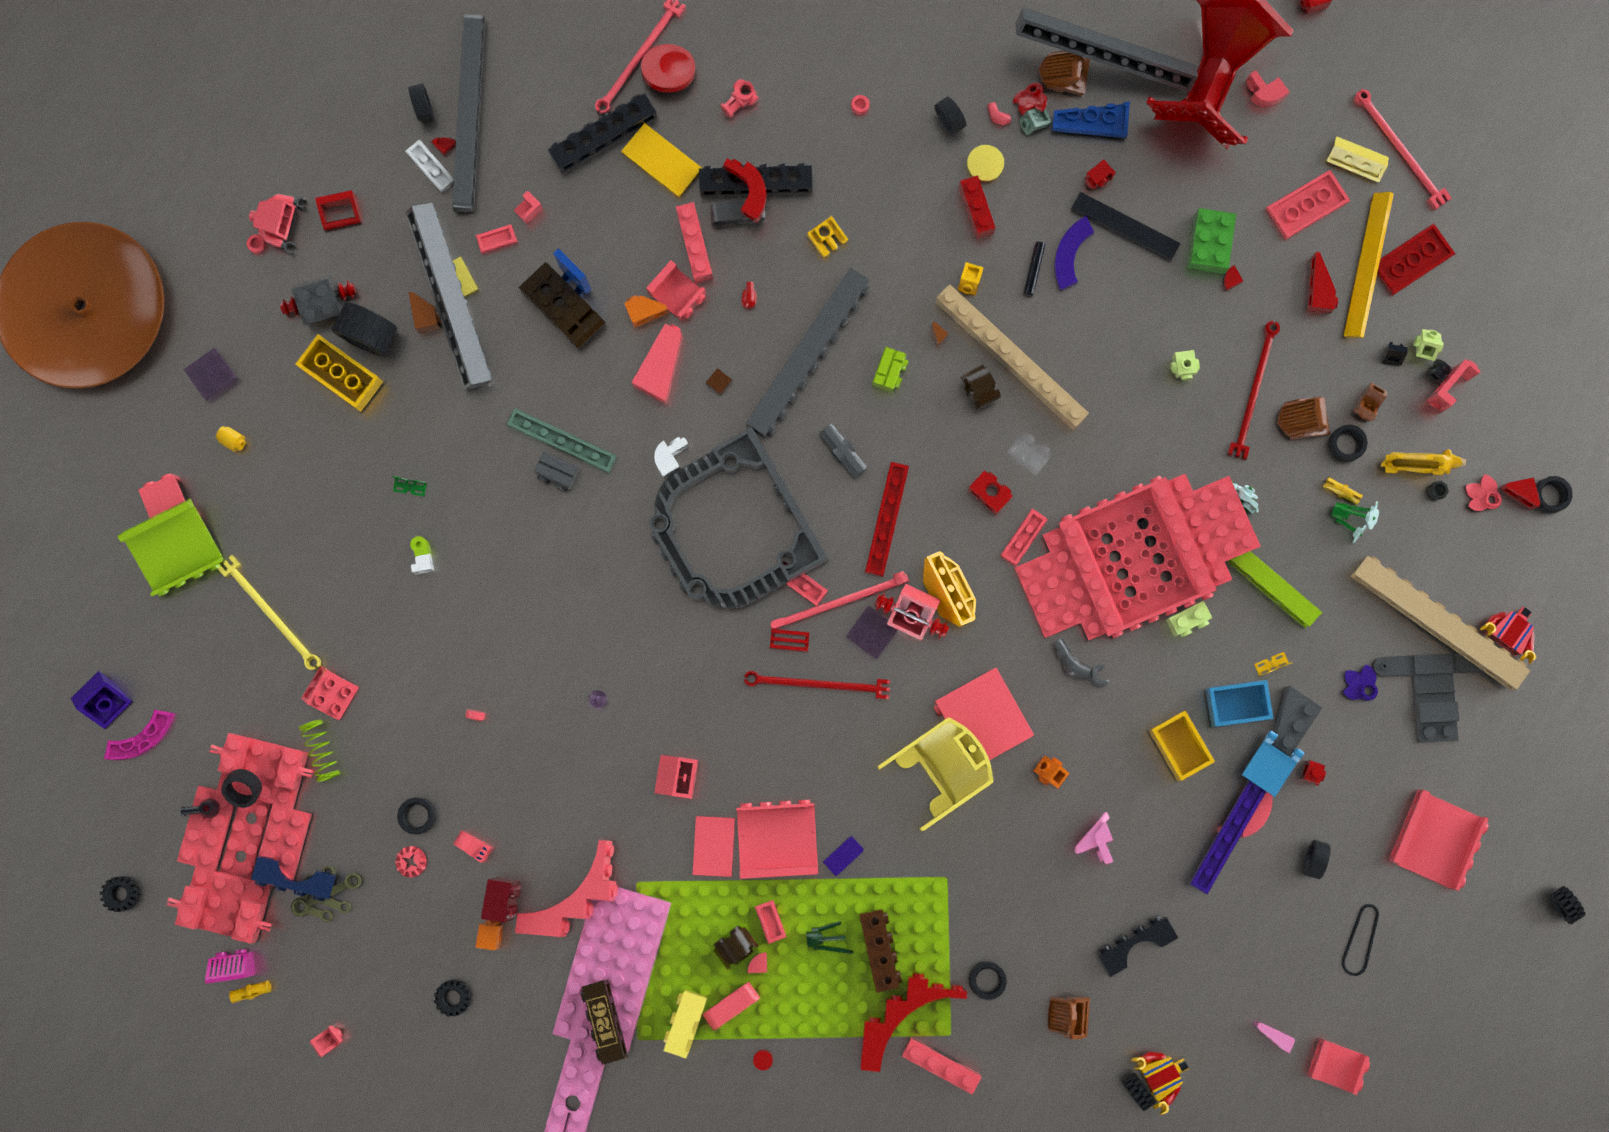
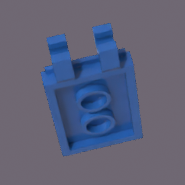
M558 248L553 255L564 273L562 278L568 284L570 283L569 280H571L577 286L575 291L581 297L583 296L582 293L587 295L592 289L586 275Z

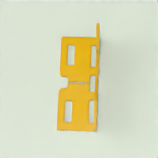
M1281 652L1272 656V660L1268 661V659L1255 663L1254 666L1259 676L1274 671L1271 670L1273 667L1279 669L1293 662L1289 663L1285 653ZM1280 655L1283 656V657L1280 658V659H1276V657H1278V656H1280ZM1265 663V665L1258 667L1259 664Z

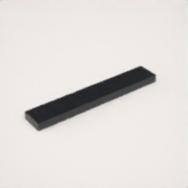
M1082 192L1079 193L1071 210L1082 216H1086L1088 219L1170 261L1181 244Z

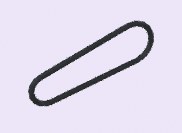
M1372 904L1364 905L1361 908L1342 959L1343 969L1352 976L1364 973L1368 965L1379 919V911ZM1372 907L1376 911V918L1365 965L1360 972L1352 973L1346 968L1345 960L1364 909Z

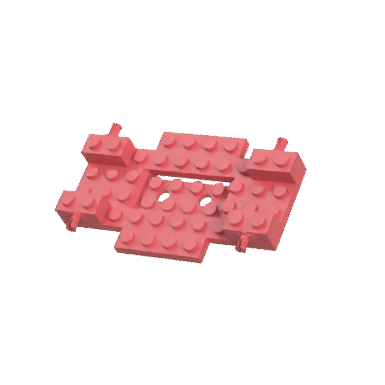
M228 733L223 747L215 745L210 747L217 749V751L210 749V753L220 755L221 759L218 771L222 773L217 790L198 785L192 807L199 806L205 799H214L219 803V813L213 818H205L201 814L189 816L177 862L193 865L195 870L191 884L185 886L182 898L176 900L169 897L167 906L178 908L175 925L190 929H202L230 936L234 940L251 944L257 942L260 929L270 931V927H272V923L263 922L270 892L274 885L259 886L255 884L254 880H251L258 852L261 856L279 860L282 873L287 878L294 880L312 813L293 808L302 776L312 778L313 775L308 773H314V770L305 768L309 752ZM233 770H248L259 778L262 783V791L256 802L250 807H237L221 871H218V863L234 809V805L226 801L222 795L221 787L228 774ZM232 782V786L237 792L243 795L252 794L247 785L241 782ZM206 805V806L204 807V810H205L206 812L209 811V806H208V805ZM249 813H254L257 817L254 824H249L246 820ZM238 851L246 853V859L243 862H239L236 859Z

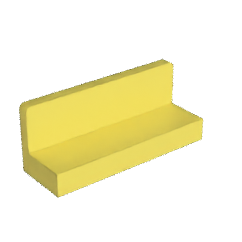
M1336 137L1334 146L1327 158L1329 163L1376 182H1380L1389 160L1387 156L1340 137Z

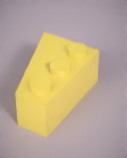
M686 989L683 994H679L676 1002L679 1007L677 1013L673 1012L670 1024L673 1025L670 1032H666L663 1041L666 1045L663 1051L687 1058L708 997Z

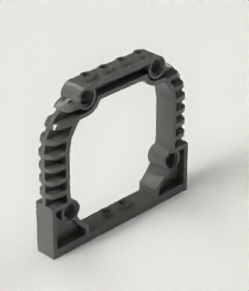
M752 427L673 473L663 482L657 493L654 505L655 515L651 517L649 522L650 528L653 531L650 535L655 544L660 543L662 547L660 553L664 560L669 559L672 564L669 569L674 577L678 575L681 580L678 584L683 593L687 592L696 601L705 600L713 606L724 609L741 608L828 561L826 553ZM728 459L735 460V464L732 467L725 465ZM740 467L756 470L766 467L775 483L773 486L778 496L782 495L785 500L782 503L786 511L792 512L801 529L795 532L790 550H783L778 554L777 565L740 586L731 589L714 588L706 576L694 573L673 536L676 530V522L671 514V509L676 499L687 489L719 471L724 470L728 474H733ZM659 520L665 522L664 527L661 529L655 528V524ZM786 556L792 558V562L789 565L782 563V559ZM697 585L701 586L702 592L698 595L693 594V588Z

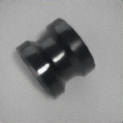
M1436 359L1434 366L1427 370V374L1436 382L1442 383L1445 380L1444 376L1449 374L1452 369L1445 361Z

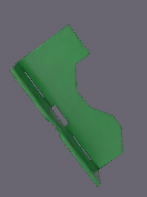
M392 476L395 479L394 492L407 493V491H411L412 495L425 496L426 482Z

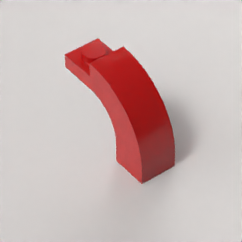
M727 158L723 164L724 169L742 179L749 189L748 197L741 208V214L758 223L766 206L764 180L756 167L748 161L742 167V163L735 159L731 161Z

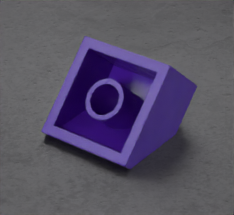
M100 671L71 697L75 708L103 729L132 702L112 680Z

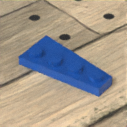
M1130 101L1118 105L1112 103L1101 107L1088 106L1085 109L1054 110L1052 131L1127 138Z

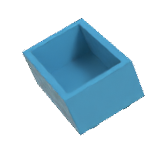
M1267 680L1205 689L1211 728L1274 719Z

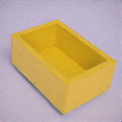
M1186 710L1148 730L1177 781H1182L1215 762Z

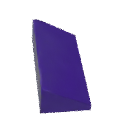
M850 836L823 863L837 876L864 849Z

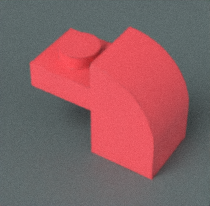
M1256 70L1249 74L1246 80L1248 88L1252 92L1254 91L1251 101L1260 107L1275 106L1286 99L1290 93L1279 77L1266 85Z

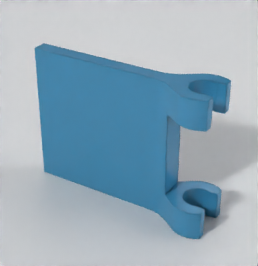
M1269 731L1241 775L1275 797L1296 764L1303 757L1304 752L1300 749H1295L1289 757L1272 745L1278 735L1273 731Z

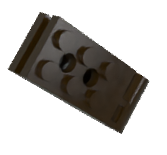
M547 262L542 264L518 287L521 293L577 349L582 347L606 324L599 314ZM545 288H551L548 293H543ZM558 301H564L561 306H555Z

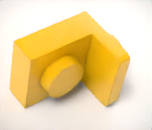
M966 262L958 291L976 295L984 267Z

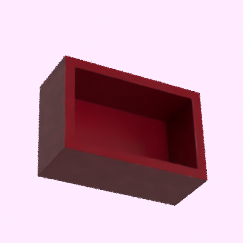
M498 877L488 879L481 919L505 923L517 917L518 905H516L517 897L520 898L522 886H519L520 881Z

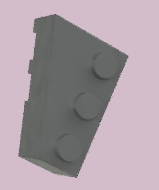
M1286 686L1279 707L1277 721L1273 732L1278 736L1272 745L1286 755L1291 756L1322 707L1293 687Z

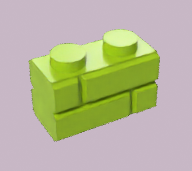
M885 347L872 385L893 393L895 388L899 389L902 378L899 377L901 370H906L909 361L906 360L907 354Z

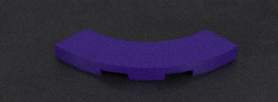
M1086 216L1078 220L1067 230L1057 248L1054 270L1060 291L1078 283L1074 271L1075 255L1082 242L1094 234V230Z

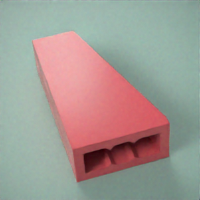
M665 324L632 381V385L635 388L665 404L669 399L683 338L682 332H680L681 329L673 324L670 326Z

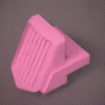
M1104 812L1102 817L1077 845L1075 844L1076 855L1099 847L1100 850L1096 852L1100 862H1105L1106 865L1114 862L1107 843L1114 841L1106 823L1109 820L1107 812Z

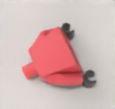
M276 194L267 199V201H260L257 211L252 210L249 213V219L253 222V227L258 229L259 235L265 242L278 248L283 247L288 254H293V252L287 250V247L289 245L296 247L295 244L290 241L285 243L283 240H287L296 207L294 205H297L299 210L304 211L306 206H301L299 203H307V200L304 197L294 199L291 196Z

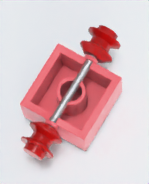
M905 584L896 604L894 603L893 596L888 599L885 597V593L882 596L878 595L875 601L876 610L882 608L884 609V614H886L891 609L892 614L887 625L919 640H923L927 629L930 627L931 636L936 633L939 635V639L941 636L945 637L949 630V627L946 626L947 622L944 624L940 623V618L934 620V622L932 621L941 600L908 584Z

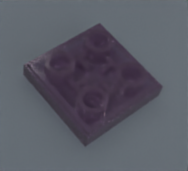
M213 348L183 369L206 401L237 380V377L216 348Z
M868 606L848 632L846 638L877 660L898 629L887 625L888 619Z

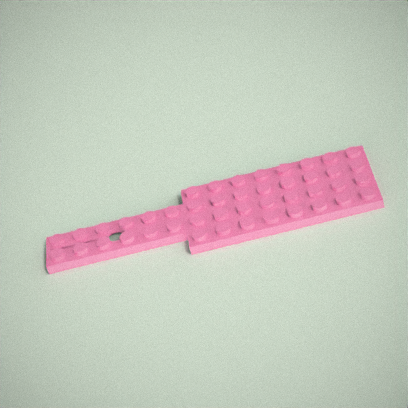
M618 887L615 901L592 900L594 911L590 919H585L552 1033L570 1039V1044L544 1132H586L605 1064L602 1065L596 1056V1049L598 1048L596 1041H593L591 1037V1022H588L586 1018L587 1006L586 1002H583L581 998L582 986L609 979L626 1049L629 1054L671 902ZM571 1095L577 1096L580 1101V1107L576 1111H571L566 1107V1099Z

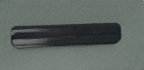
M1037 241L1035 243L1024 295L1033 296L1046 245L1044 242Z

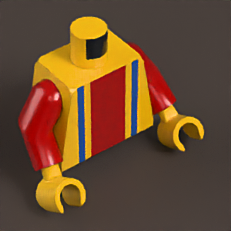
M1148 1052L1140 1057L1132 1058V1062L1137 1061V1067L1134 1070L1141 1071L1154 1099L1157 1102L1160 1101L1153 1108L1160 1107L1161 1112L1159 1115L1166 1114L1169 1106L1180 1092L1181 1084H1183L1179 1074L1189 1069L1186 1061L1182 1058L1173 1063L1171 1057L1158 1052Z

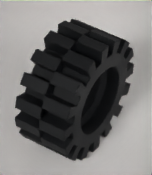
M126 876L113 877L111 880H107L105 882L106 885L101 887L103 891H100V895L103 896V898H100L101 902L104 901L103 906L108 907L107 910L114 912L132 909L131 907L137 904L135 901L139 900L137 896L140 893V890H137L138 884H134V880ZM119 886L123 887L127 892L126 898L122 902L116 901L113 897L115 888Z
M1562 886L1549 895L1551 904L1555 907L1556 912L1558 911L1559 915L1568 924L1572 925L1585 916L1586 913L1584 907L1581 906V902L1577 900L1578 898L1567 887Z
M449 980L442 983L434 994V1004L437 1005L436 1009L440 1010L442 1015L445 1014L448 1017L462 1014L470 1006V1000L472 999L470 989L468 990V986L460 980ZM451 990L458 992L460 995V1001L455 1006L449 1005L445 999L446 994Z
M1136 1073L1122 1081L1124 1087L1143 1112L1156 1103V1100Z

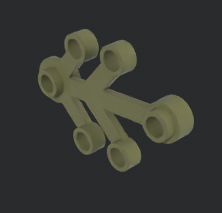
M326 866L322 869L325 872L329 868L331 869V874H335V869L332 866ZM357 873L348 874L344 882L333 886L330 897L347 888H358L362 883L361 876ZM307 875L304 880L308 879L312 875ZM353 877L357 879V883L355 885L351 883V879ZM306 894L305 897L300 896L291 903V911L295 916L303 917L310 914L321 918L324 922H329L333 919V912L330 910L321 911L312 907L313 905L321 903L338 909L341 913H348L351 910V904L347 901L340 902L331 898L325 899V901H318L313 899V897L308 899L309 894ZM300 903L304 905L302 911L298 909ZM343 904L348 906L346 911H343L341 908ZM326 912L330 914V918L328 920L324 918V914Z

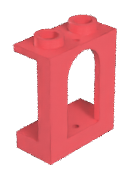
M1463 360L1452 369L1426 402L1440 413L1453 406L1457 400L1448 393V390L1460 376L1468 381L1479 374L1481 371L1478 369V366L1470 360Z

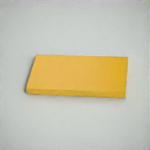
M645 123L621 151L624 156L678 198L684 194L699 176V169L702 168Z

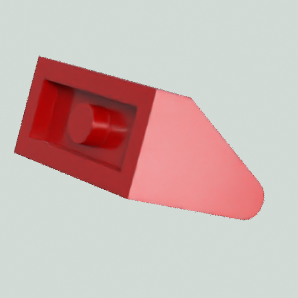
M352 190L315 198L324 231L361 223L357 198ZM352 205L355 217L327 222L325 209Z

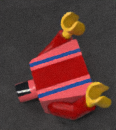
M1521 607L1517 614L1509 611L1492 615L1485 625L1480 628L1481 631L1486 629L1485 635L1513 655L1517 656L1523 653L1520 657L1521 661L1527 658L1530 665L1536 659L1534 653V626L1527 621L1532 612L1527 608Z

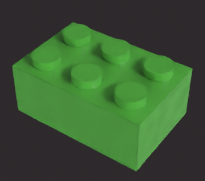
M1203 208L1197 210L1194 217L1187 269L1219 274L1227 272L1230 264L1236 221L1235 213Z

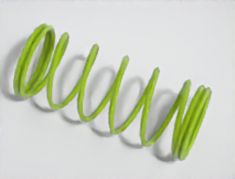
M322 719L308 722L299 727V731H303L301 733L302 737L314 736L306 741L304 746H318L307 754L311 757L321 756L315 759L311 766L326 765L315 772L314 775L319 776L316 778L317 782L325 781L341 774L339 770L326 774H316L337 762L313 764L317 760L333 753V751L310 755L311 752L330 743V741L306 745L309 741L326 733L325 731L303 735L306 731L323 723Z

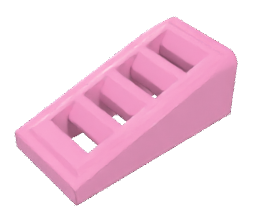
M1254 1022L1253 1025L1279 1048L1288 1054L1291 1052L1295 1042L1294 1038L1261 1022Z

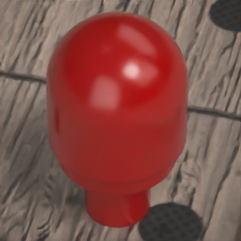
M746 282V290H743L742 305L748 309L756 305L757 294L753 290L754 282Z

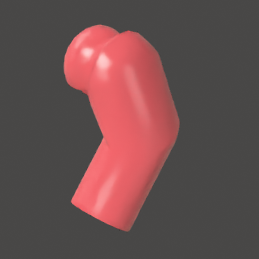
M996 102L987 105L991 120L994 123L1006 125L1011 122L1009 114L998 111Z

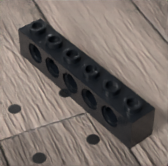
M645 93L635 95L625 105H618L615 111L603 114L596 122L588 123L579 132L569 134L567 139L562 142L558 141L552 144L550 149H548L549 154L561 174L641 128L644 123L648 124L658 118L656 110ZM633 110L639 112L636 116L630 115V112ZM616 120L623 121L621 125H614ZM601 129L607 130L604 135L597 134ZM586 138L591 140L588 144L581 143ZM568 148L575 149L571 154L565 153Z
M799 163L797 166H789V164H779L778 166L762 164L756 167L764 180L766 194L813 193L812 165L806 163ZM704 166L699 169L700 196L748 195L749 189L743 180L738 183L733 182L732 179L736 176L726 171L724 166L722 168ZM777 175L780 179L774 182L770 180V177ZM796 175L798 176V179L796 181L789 180V176ZM716 177H722L723 181L721 183H715L714 179Z

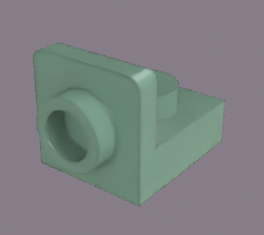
M1046 108L1043 112L1037 109L1029 110L1019 119L1026 136L1031 135L1034 130L1050 126L1053 123Z

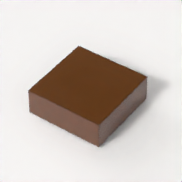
M717 368L706 381V384L721 395L732 382V379Z

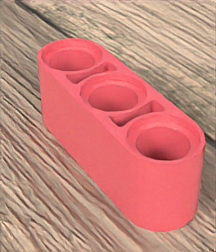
M747 982L702 1015L714 1031L755 1003L760 997L751 983Z

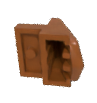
M1066 51L1051 52L1044 58L1038 68L1041 80L1046 84L1045 88L1059 93L1066 91L1079 96L1084 95L1090 59Z
M1325 397L1302 398L1284 402L1277 423L1283 432L1289 436L1290 440L1330 435Z
M1052 997L1048 1009V1030L1063 1034V1037L1069 1039L1087 1038L1090 998L1066 997L1064 999Z

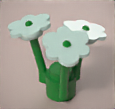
M1376 501L1375 506L1371 505L1370 509L1345 503H1336L1332 517L1336 518L1335 522L1354 532L1352 543H1355L1362 536L1366 525L1363 528L1358 527L1355 529L1345 522L1344 519L1348 520L1351 514L1366 518L1368 528L1372 529L1374 524L1377 523L1379 510H1377L1378 501Z

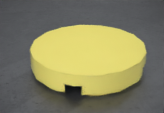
M981 145L974 148L967 159V170L970 176L978 175L982 183L996 180L1004 169L1002 153L991 145Z

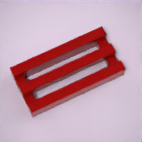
M771 629L770 649L808 652L810 632ZM775 634L805 636V640L775 637ZM774 641L802 643L805 646L774 645Z

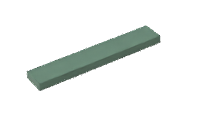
M515 408L506 424L516 431L608 474L617 459L616 455Z

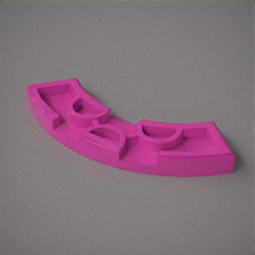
M154 710L150 721L138 735L120 741L108 740L104 759L126 760L151 750L166 735L175 713Z

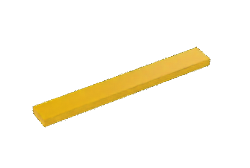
M1391 192L1373 194L1344 331V337L1364 338L1394 196Z

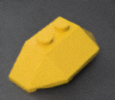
M941 551L927 556L924 559L923 583L929 595L941 600L937 607L939 615L958 627L974 621L976 598L959 565L944 556V553Z

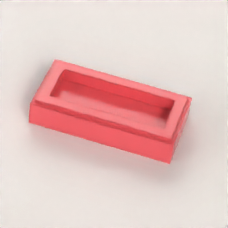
M512 224L476 235L481 254L518 243Z
M771 900L755 906L768 944L786 938L787 936L774 901Z

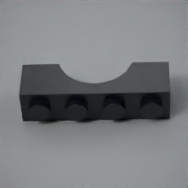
M1158 915L1150 920L1151 924L1146 927L1141 925L1133 930L1134 933L1128 937L1123 935L1116 939L1117 943L1111 947L1108 944L1100 948V953L1096 956L1107 975L1112 977L1128 968L1127 956L1135 944L1142 941H1150L1162 948L1178 939L1167 917Z

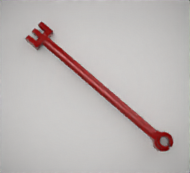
M1269 321L1264 326L1265 342L1237 443H1230L1227 453L1229 456H1232L1235 449L1236 458H1239L1241 451L1244 452L1242 455L1243 460H1246L1250 447L1244 444L1274 336L1280 332L1278 322ZM1274 324L1276 330L1272 331L1270 325Z
M749 671L744 676L746 678L749 676L755 677V681L752 683L748 679H744L745 684L750 687L762 683L876 692V699H889V695H882V691L890 692V688L882 687V684H890V680L877 679V684L872 685L761 676L754 671Z

